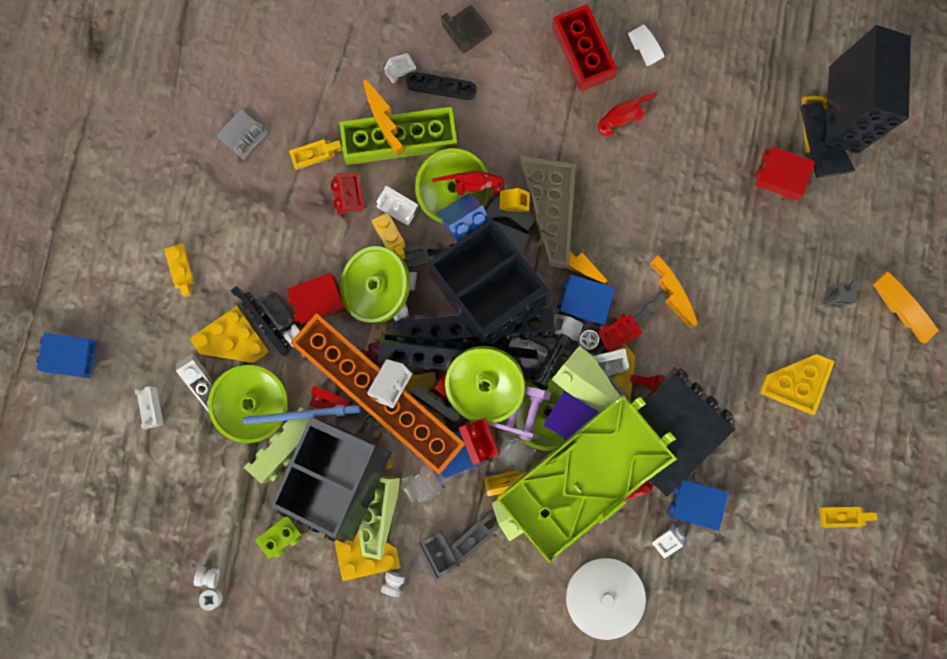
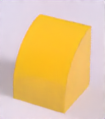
M520 188L500 191L499 210L507 212L529 211L530 192Z

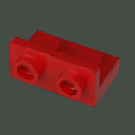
M337 173L330 182L331 191L334 192L333 203L337 214L342 215L344 212L363 211L365 206L359 173Z
M631 313L627 316L622 314L614 319V324L609 326L607 323L598 329L599 339L608 353L613 352L643 334Z
M315 386L311 390L313 397L310 401V406L318 409L334 408L336 405L343 404L350 406L352 401Z
M485 417L459 427L473 465L500 454Z

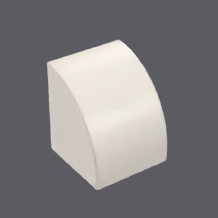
M555 314L554 335L566 334L572 341L578 342L583 323L569 316Z

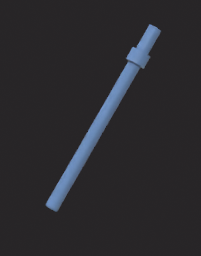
M343 404L336 405L334 408L243 417V423L246 425L333 415L343 417L346 414L361 413L360 405L345 406Z

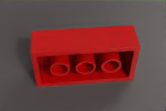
M586 4L555 16L552 29L580 92L614 79L617 67L589 5Z

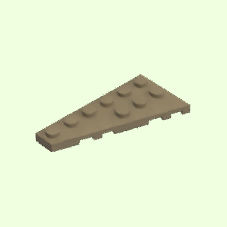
M520 156L519 160L528 192H530V201L548 266L567 269L570 256L576 164Z

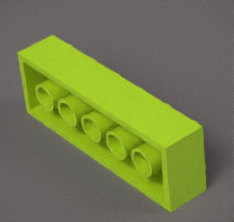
M452 107L390 115V120L397 127L398 133L395 137L402 144L404 150L399 156H397L386 141L374 117L339 122L343 155L347 165L432 154L450 148L457 149Z

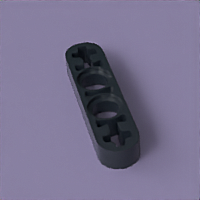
M410 72L406 76L407 88L412 91L462 100H472L477 94V87L471 81L419 72ZM413 78H417V82H415V85L411 84ZM422 79H425V80H424V87H422V85H421ZM431 80L437 82V87L434 89L427 87V83ZM447 84H454L456 88L454 91L448 92L445 86ZM458 85H461L460 93H458ZM470 87L471 92L469 94H466L465 90H467V88Z

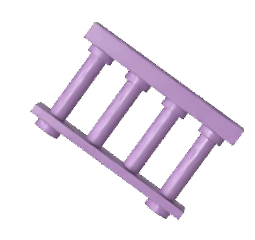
M525 386L524 394L530 395L532 402L524 431L513 428L518 409L507 419L506 425L490 423L489 426L521 434V439L531 441L532 438L539 439L540 436L532 433L539 403H542V399L549 401L551 393Z

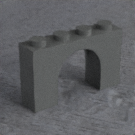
M494 194L490 200L492 204L489 208H484L488 217L493 221H507L525 234H528L536 224L535 215L531 209L527 212L499 210L500 194Z

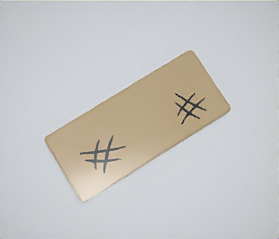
M387 321L373 323L365 350L379 353L381 332L386 331Z

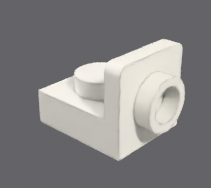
M406 53L389 58L384 70L391 82L396 83L400 76L415 72L416 66L409 54Z
M672 524L667 531L655 538L652 544L666 558L684 545L685 535L679 527L676 528Z

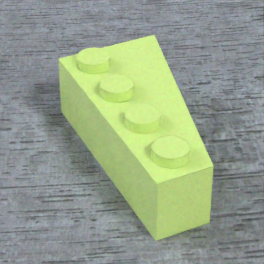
M300 407L297 411H305L306 409ZM310 418L288 420L282 427L284 431L282 433L280 431L277 432L270 439L269 443L271 445L260 449L256 454V461L253 464L248 462L243 468L260 483H268L271 480L274 482L281 475L280 470L283 466L287 467Z

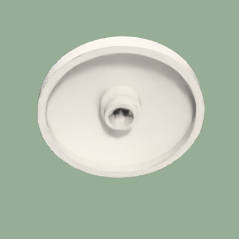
M606 557L592 559L582 564L571 576L566 590L567 609L574 623L587 635L604 640L622 637L632 631L643 616L646 604L644 586L637 573L624 562Z

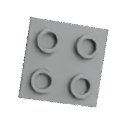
M240 109L216 137L244 160L264 139L268 132L258 121L256 122Z

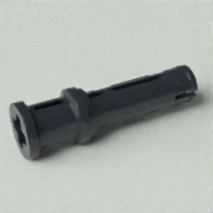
M562 333L559 335L546 362L540 365L538 375L532 380V384L542 390L548 389L549 381L556 374L555 368L571 341L568 335Z

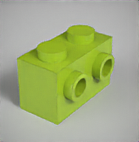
M293 517L282 518L255 539L268 559L272 557L277 559L286 552L285 547L289 544L294 546L302 540L300 536L304 532L297 523L292 521Z

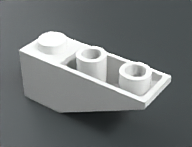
M192 353L176 364V372L208 411V398L214 382L203 365Z

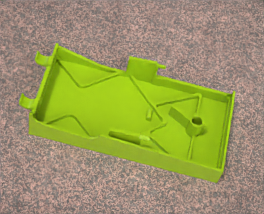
M622 394L619 395L497 497L500 505L549 564L551 560L598 522L600 524L625 505V498L677 460L667 448L676 438L670 432L660 438L638 412L642 406L646 405L641 397L630 403Z

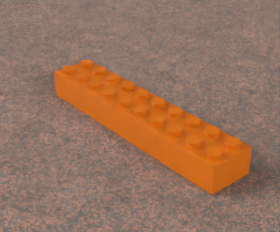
M317 313L290 342L438 475L444 471L465 446V443L405 390L402 391L394 408L376 401L377 398L369 396L367 392L381 369Z

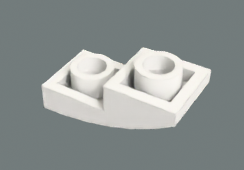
M644 24L628 33L635 50H640L646 66L665 57L656 39Z

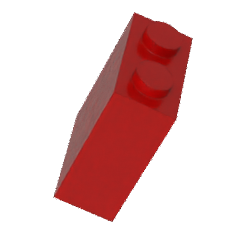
M772 146L768 151H764L760 160L763 162L762 166L757 169L754 176L756 178L755 186L796 201L804 195L815 161Z
M331 272L288 288L289 294L286 295L288 302L294 306L296 311L293 313L294 318L302 326H305L316 313L325 319L346 311Z

